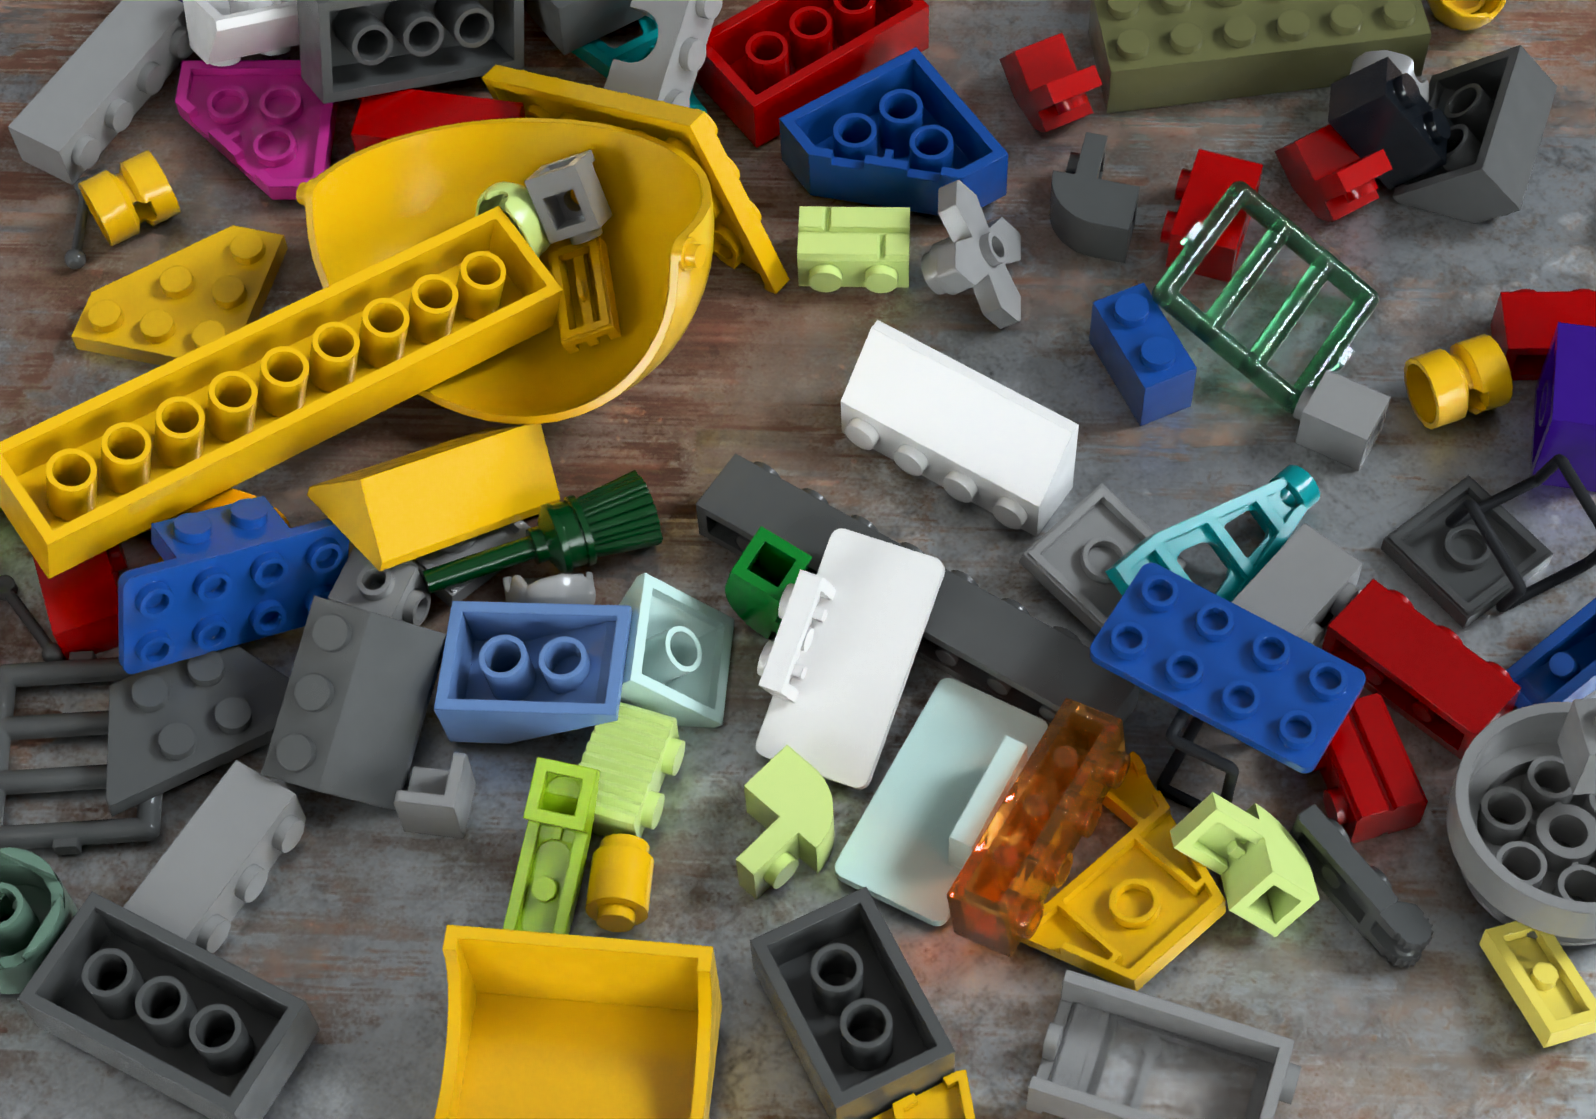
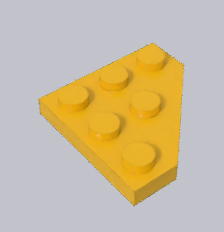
M232 225L91 292L71 336L76 348L161 366L258 320L288 249L284 235Z

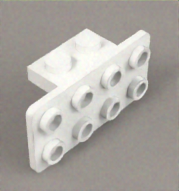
M844 528L837 529L831 534L817 574L800 569L795 584L789 583L786 586L778 608V616L782 618L777 635L774 641L769 640L765 644L759 657L757 673L761 676L758 685L773 695L755 745L757 752L761 756L771 760L788 745L811 764L825 779L858 790L864 789L870 784L945 574V567L938 558Z

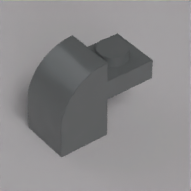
M1086 132L1081 153H1070L1066 173L1053 170L1049 209L1050 222L1058 238L1074 251L1095 258L1125 263L1136 222L1140 186L1102 180L1108 136Z

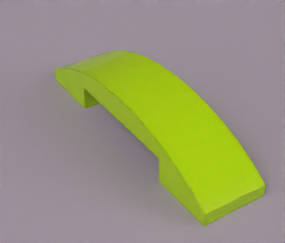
M537 757L523 818L528 820L503 929L569 935L589 850L600 770Z

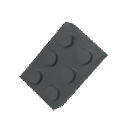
M867 887L750 940L753 970L829 1119H871L891 1109L892 1103L912 1093L918 1095L942 1083L943 1077L955 1072V1050Z

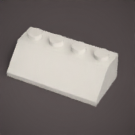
M879 320L874 323L840 401L842 433L846 434L848 439L856 446L865 450L874 449L894 460L906 473L913 476L922 475L939 484L954 499L964 503L972 502L993 513L995 518L1006 527L1015 530L1022 529L1038 537L1073 487L1079 424Z

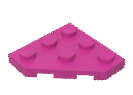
M203 60L182 61L175 99L179 115L272 200H297L296 191L299 184L308 182L330 167L338 102L327 104L321 102L302 79L300 60H240L238 63L230 66H214L206 64Z

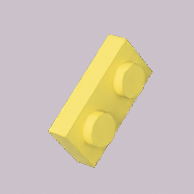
M1517 921L1485 929L1479 946L1543 1048L1596 1033V999L1554 935L1533 929ZM1535 931L1538 938L1527 937V933Z

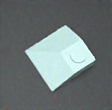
M647 573L637 576L619 604L631 606L632 609L620 702L674 717L677 720V726L716 728L723 725L735 619Z

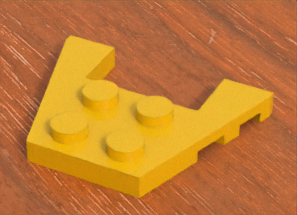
M1132 751L1093 784L1094 797L1132 829L1045 904L1041 903L999 864L959 897L957 902L959 912L967 919L1116 985L1138 991L1226 913V900L1204 865L1174 849L1170 830L1177 824L1171 815L1170 806L1161 791L1155 789L1146 774V766L1140 756Z

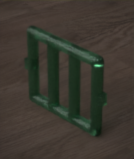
M1243 181L1232 183L1201 224L1197 221L1180 241L1184 248L1152 290V298L1156 304L1290 414L1294 413L1297 402L1306 386L1316 389L1327 369L1336 372L1345 365L1354 352L1349 345L1380 301L1377 291ZM1242 209L1267 231L1208 311L1204 313L1184 297L1180 290ZM1286 245L1310 266L1248 350L1223 328L1281 248ZM1328 280L1353 302L1292 386L1267 364Z

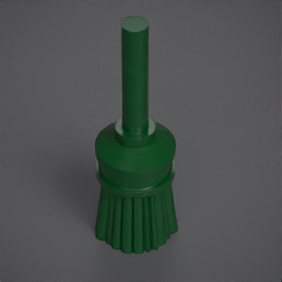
M633 470L577 498L574 495L564 497L563 501L552 505L550 503L542 504L540 506L537 526L526 529V537L421 572L428 593L431 594L532 559L537 564L550 561L562 574H569L577 567L595 565L597 557L661 544L663 536L660 530L656 506L653 503L654 501L649 493L646 482L637 474L636 470Z

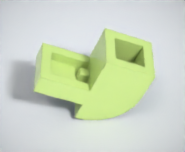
M786 745L744 785L747 813L766 828L736 858L739 885L756 900L768 888L778 889L783 886L798 868L799 858L816 873H819L827 863L834 845L833 799L828 784L811 764Z
M1212 792L1170 830L1174 849L1221 875L1229 911L1274 937H1277L1320 899L1311 867L1302 849L1286 828L1256 803L1244 811Z

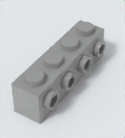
M122 0L8 126L22 160L71 185L79 179L86 169L91 168L99 159L101 152L116 135L129 126L133 116L152 95L159 92L167 77L181 61L193 53L189 46L183 2L179 0Z

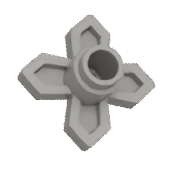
M960 180L940 187L938 189V214L950 237L934 243L930 248V252L923 255L921 268L926 283L933 292L939 295L945 293L957 295L973 288L982 314L999 329L1019 322L1021 320V296L1006 268L1007 265L1021 260V235L1019 231L1003 217L987 223L977 195Z

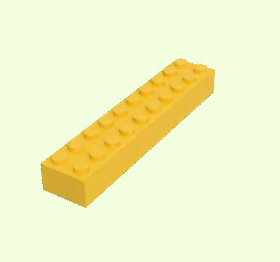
M497 206L1 441L0 507L47 578L50 579L150 529L152 523L168 520L553 327L563 289L501 207Z

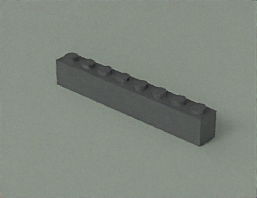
M736 453L696 503L699 534L741 556L760 526L812 556L807 572L813 574L818 572L831 534L840 528L925 554L913 544L907 542L898 543L881 534L867 519L858 515L850 517L830 506L827 500L818 492L809 488L801 490L781 479L779 474L769 465L759 461L752 463ZM945 569L941 586L916 653L917 657L975 689L1045 720L1049 731L1099 759L1102 758L1138 703L1140 687L1095 664L1089 655L1090 648L1083 645L1074 633L1060 626L1052 628L1032 617L1027 609L1017 601L1009 598L1000 599L981 589L964 572Z

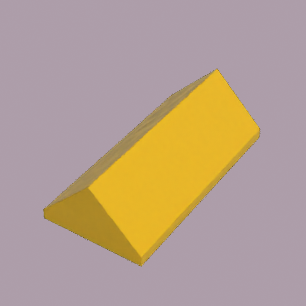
M510 424L486 428L309 486L307 496L379 572L539 514L542 504L550 503L552 505L560 502V495L541 424Z

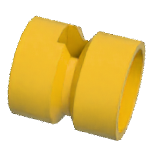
M145 150L120 162L119 173L115 175L104 170L78 183L88 209L110 246L117 245L139 234L140 223L147 222L155 226L181 213L176 196L165 174L149 150Z
M1486 334L1453 344L1450 347V353L1439 348L1412 357L1405 363L1404 382L1409 401L1418 419L1429 429H1435L1459 421L1466 417L1467 411L1477 415L1510 403L1513 395V382L1506 357L1499 344Z

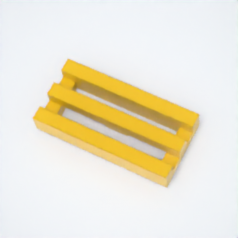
M601 236L582 244H569L549 251L551 275L563 289L557 317L561 344L567 352L571 354L580 351L579 344L587 342L590 347L600 344V336L606 334L611 340L621 337L607 244ZM589 252L591 255L594 281L601 320L598 321L596 318V311L586 254ZM572 258L583 326L577 328L566 260Z

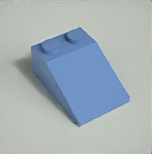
M452 601L434 704V711L449 741L510 744L618 721L632 618L631 606Z

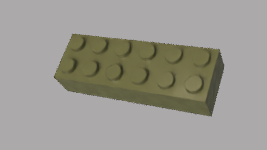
M1091 0L1088 29L1096 68L1103 84L1101 90L1107 114L1331 87L1332 83L1350 74L1354 59L1368 51L1388 50L1407 55L1413 59L1415 76H1421L1432 34L1421 0Z

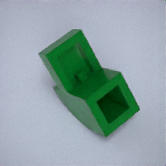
M760 526L730 571L725 585V595L730 606L748 626L766 639L770 637L772 632L777 634L782 618L778 616L781 596L789 583L795 584L800 569L807 571L812 556Z

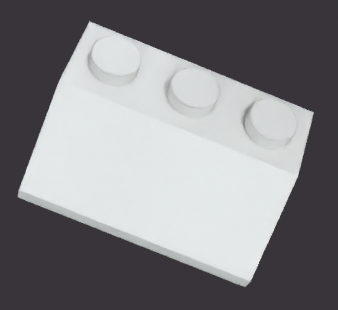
M183 0L189 46L206 64L230 66L238 63L241 57L258 53L268 56L281 55L289 52L291 46L299 45L297 0Z

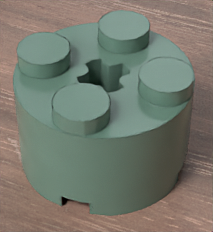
M12 847L0 849V994H21L78 912L77 906L66 888L44 859L33 852Z

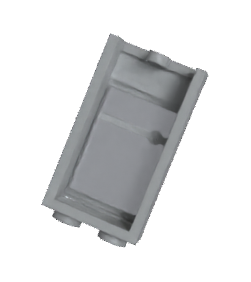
M1066 969L1059 1006L1053 1023L1050 1022L1046 1033L1042 1059L1036 1076L1032 1075L1029 1085L1026 1110L1039 1114L1046 1112L1065 1119H1274L1278 1101L1291 1104L1301 1066L1289 1062L1295 1043L1293 1039Z

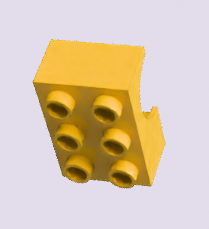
M459 925L446 926L442 950L447 970L448 1021L443 1074L434 1119H709L722 1012V1000L713 946Z

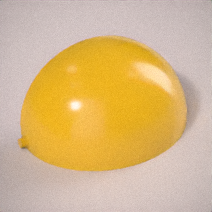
M507 118L444 125L412 132L371 145L338 161L308 182L300 183L296 191V199L299 204L305 206L307 234L312 259L324 289L475 217L477 200L491 185L505 181L526 187L524 181L541 166L592 150L595 158L592 164L613 214L601 227L603 233L600 236L607 244L621 337L611 340L606 334L600 336V344L590 347L587 342L579 344L580 351L569 354L561 344L556 314L553 327L418 394L441 407L485 421L506 424H542L580 416L612 401L637 385L662 363L681 339L700 303L712 262L714 212L711 185L700 165L685 152L656 137L614 125L571 119ZM571 190L570 195L572 200L575 203L579 204L574 191ZM569 238L552 243L538 257L550 273L548 252L571 244ZM589 252L586 254L596 311V318L598 321L601 320L594 281L591 255ZM572 258L566 260L577 328L583 326Z

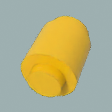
M621 833L605 836L600 842V848L596 849L592 854L585 911L604 930L627 932L648 918L654 859L649 854V844L640 837Z

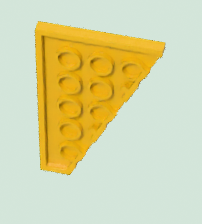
M501 65L493 66L481 77L493 99L523 103L526 118L571 119L614 125L656 137L685 152L700 165L711 185L714 212L713 254L733 269L740 263H743L760 274L765 284V290L777 294L790 280L761 223L762 216L759 209L749 200L739 180V169L727 156L717 136V126L705 111Z

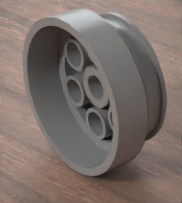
M1572 702L1533 704L1511 711L1494 720L1474 738L1467 748L1448 798L1446 821L1449 842L1468 888L1482 907L1502 924L1517 921L1533 929L1554 935L1560 945L1564 946L1596 944V793L1572 794L1557 740ZM1540 786L1550 788L1556 793L1548 792ZM1493 817L1505 819L1510 824L1500 823ZM1554 840L1563 841L1569 844L1572 848L1561 846ZM1512 872L1522 875L1526 880H1521ZM1569 895L1581 897L1586 902L1575 901ZM1535 931L1527 933V937L1538 938Z

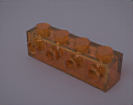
M1065 698L946 894L955 934L1010 958L1022 938L1030 939L1035 934L1043 916V902L1052 887L1060 888L1064 884L1073 864V851L1081 837H1091L1099 823L1102 814L1101 803L1110 788L1117 790L1126 778L1131 757L1125 750L1122 719Z

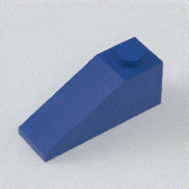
M1596 598L1506 670L1513 681L1522 687L1515 702V706L1518 709L1539 703L1573 702L1575 699H1583L1596 691Z

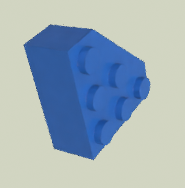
M917 47L779 118L781 159L808 193L813 196L882 207H910V211L939 215L938 189L956 180H960L977 195L981 208L1005 196L1007 193L1008 153Z

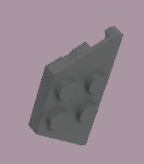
M236 645L139 672L110 685L106 801L112 817L270 743L289 678Z

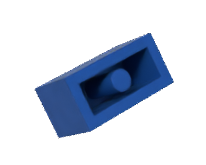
M1143 282L1094 301L1092 305L1089 342L1138 424L1143 426L1191 407L1197 367L1145 283Z

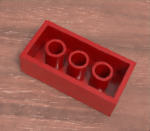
M761 0L711 29L706 44V58L703 66L698 70L696 82L751 143L758 148L780 135L779 118L915 47L920 52L928 49L929 5L924 0Z

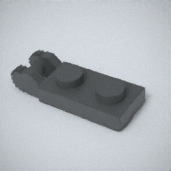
M1316 804L1298 814L1290 834L1305 854L1315 883L1364 939L1367 938L1382 956H1387V962H1392L1393 966L1397 965L1400 969L1402 967L1408 969L1410 965L1415 966L1422 956V951L1432 940L1431 936L1434 931L1431 929L1433 925L1428 922L1429 918L1423 917V911L1416 904L1398 901L1399 898L1394 894L1385 874L1378 868L1370 866L1351 845L1349 836L1344 828L1335 820L1328 819Z

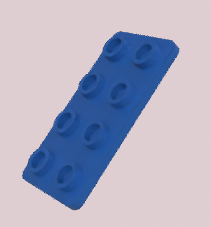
M265 496L241 499L232 504L196 513H185L176 518L152 523L151 544L164 561L128 570L118 580L119 663L126 673L135 674L200 656L211 651H218L304 627L314 596L328 599L349 557V539L329 518L289 528Z
M1147 563L1141 567L1091 643L1089 653L1091 660L1095 664L1300 773H1310L1316 768L1363 690L1366 681L1365 674L1361 669L1156 563Z

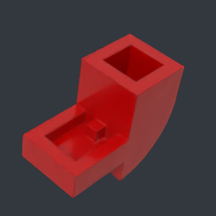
M1063 32L1018 49L999 59L1017 104L1031 125L1039 132H1048L1093 114L1086 93L1103 84L1095 64L1077 71Z
M1330 124L1274 151L1294 191L1316 217L1326 222H1334L1380 198L1376 191L1379 187L1375 178L1393 169L1384 149L1360 158Z

